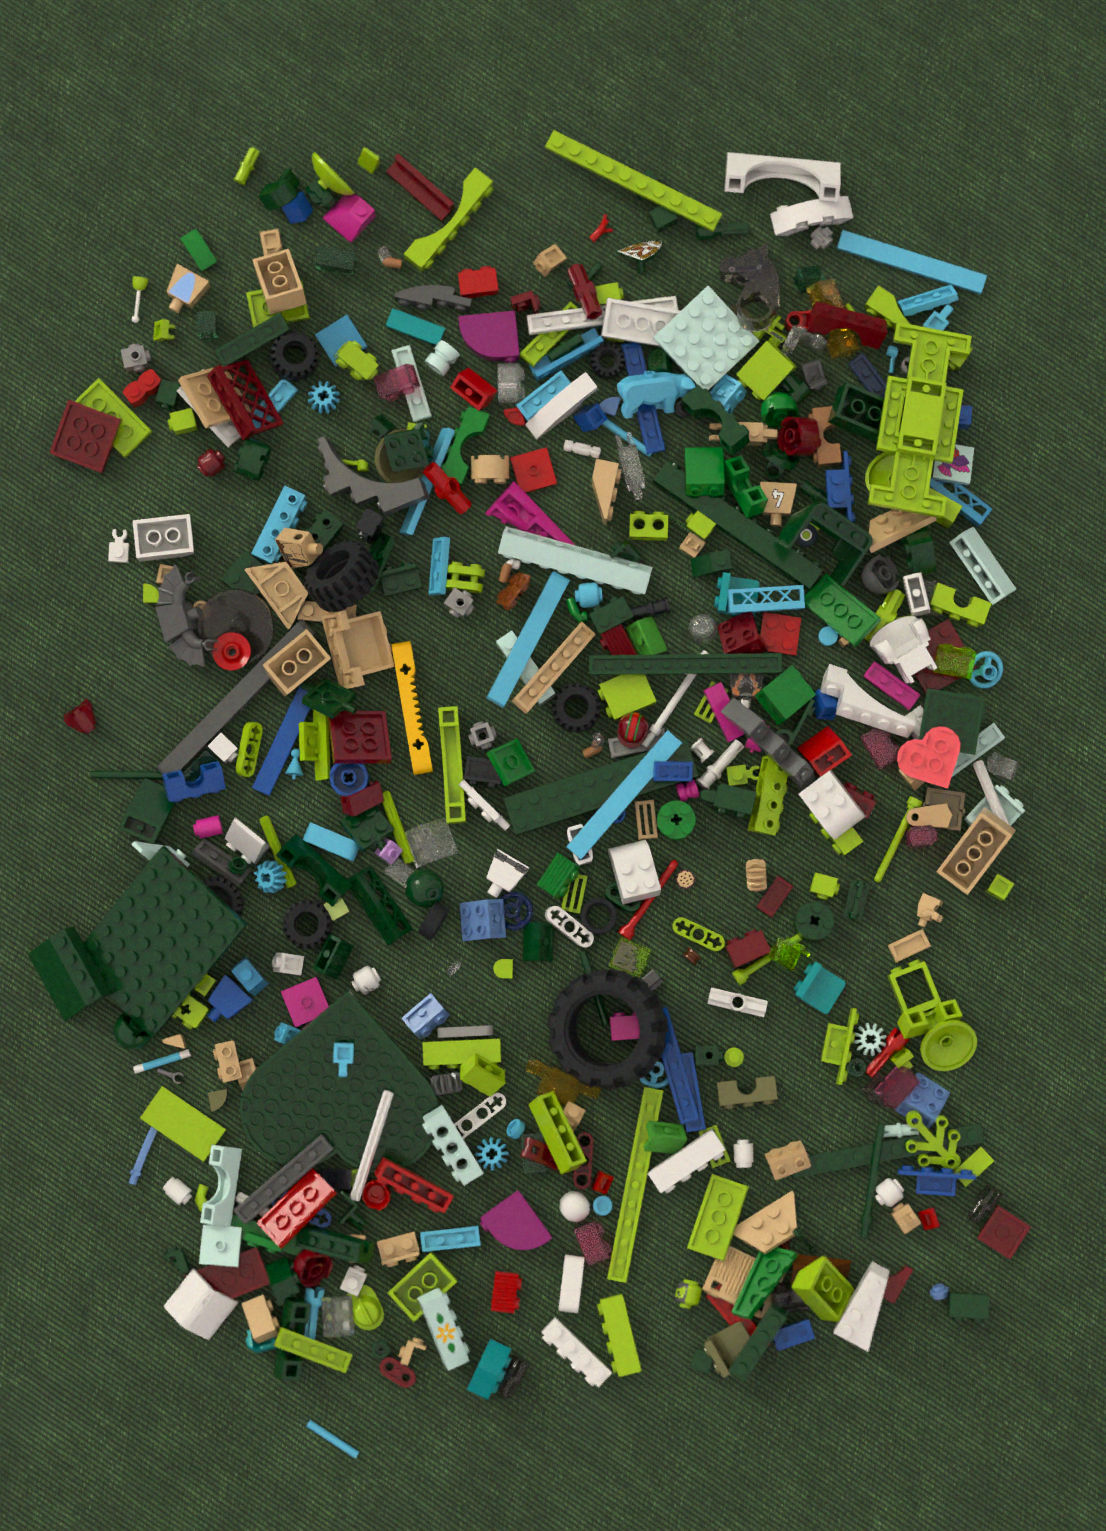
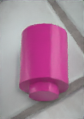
M219 815L196 820V824L193 825L195 836L199 835L200 839L223 834Z

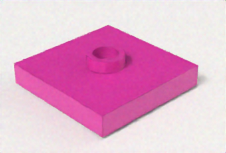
M317 977L281 991L295 1027L312 1021L329 1007Z

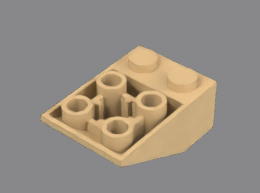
M596 459L592 486L603 525H607V520L611 521L614 507L611 506V502L615 503L618 488H615V484L620 482L621 469H618L619 463Z

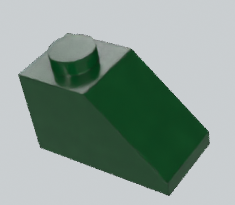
M729 550L712 552L690 559L693 578L721 574L723 572L727 573L732 570Z

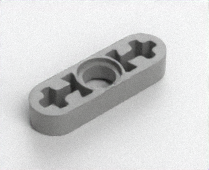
M493 1025L437 1028L438 1038L494 1035Z

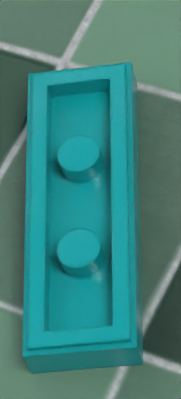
M393 308L386 323L387 328L435 346L442 340L446 330L444 327Z

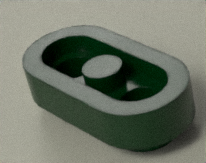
M617 882L608 884L604 891L605 898L626 913H634L640 907V900L632 902V907L622 904ZM611 891H615L617 896H612Z

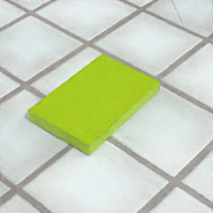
M262 290L246 293L253 327L277 314L270 315ZM307 304L282 311L288 323L310 319Z

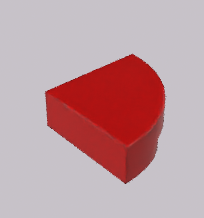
M518 407L503 410L506 419L516 426H525L524 416Z

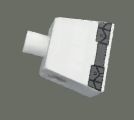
M497 849L486 877L487 880L492 882L487 893L495 898L499 896L502 889L510 893L528 872L529 867Z

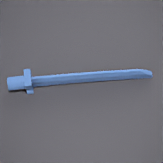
M153 1127L150 1128L135 1166L130 1171V1184L136 1185L139 1176L142 1175L143 1164L157 1133V1130Z

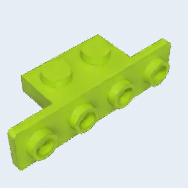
M313 709V722L299 723L300 761L315 762L316 781L330 779L331 768L328 716Z
M855 1008L850 1009L847 1027L830 1023L827 1025L821 1061L839 1065L836 1079L837 1085H842V1082H846L848 1071L845 1070L846 1062L849 1063L851 1059L849 1047L850 1043L853 1044L855 1032H853V1027L857 1025L859 1013H856L857 1009Z

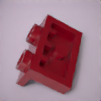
M532 290L510 297L512 311L523 312L531 306L533 314H538L540 301L538 295H534Z

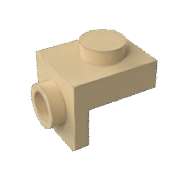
M413 1337V1340L408 1339L406 1347L402 1346L399 1358H402L400 1363L409 1364L414 1347L426 1350L427 1345L424 1344V1340Z

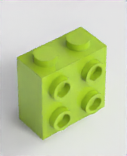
M349 340L344 342L333 356L336 358L335 363L343 369L348 368L351 371L350 375L357 381L372 379L378 372L376 369L379 366L376 363L377 359L369 352L365 354L361 350L363 347L359 343Z

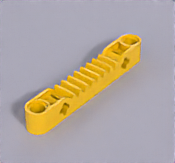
M411 641L394 643L391 645L414 775L433 772L429 745L423 736L424 732L419 730L423 728L422 723H418L422 720L421 716L417 715L420 713V709L415 708L419 705V702L414 700L418 698L417 693H413L417 689L416 686L412 685L415 683L416 669ZM404 666H407L408 669H411L408 671L407 675H405L404 672H401V670L404 669ZM416 741H420L421 744H424L423 746H421V750H417L416 747H413V745H416Z

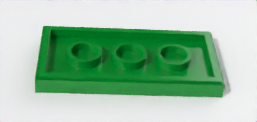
M825 574L804 596L805 607L855 648L881 621L878 615L828 574Z

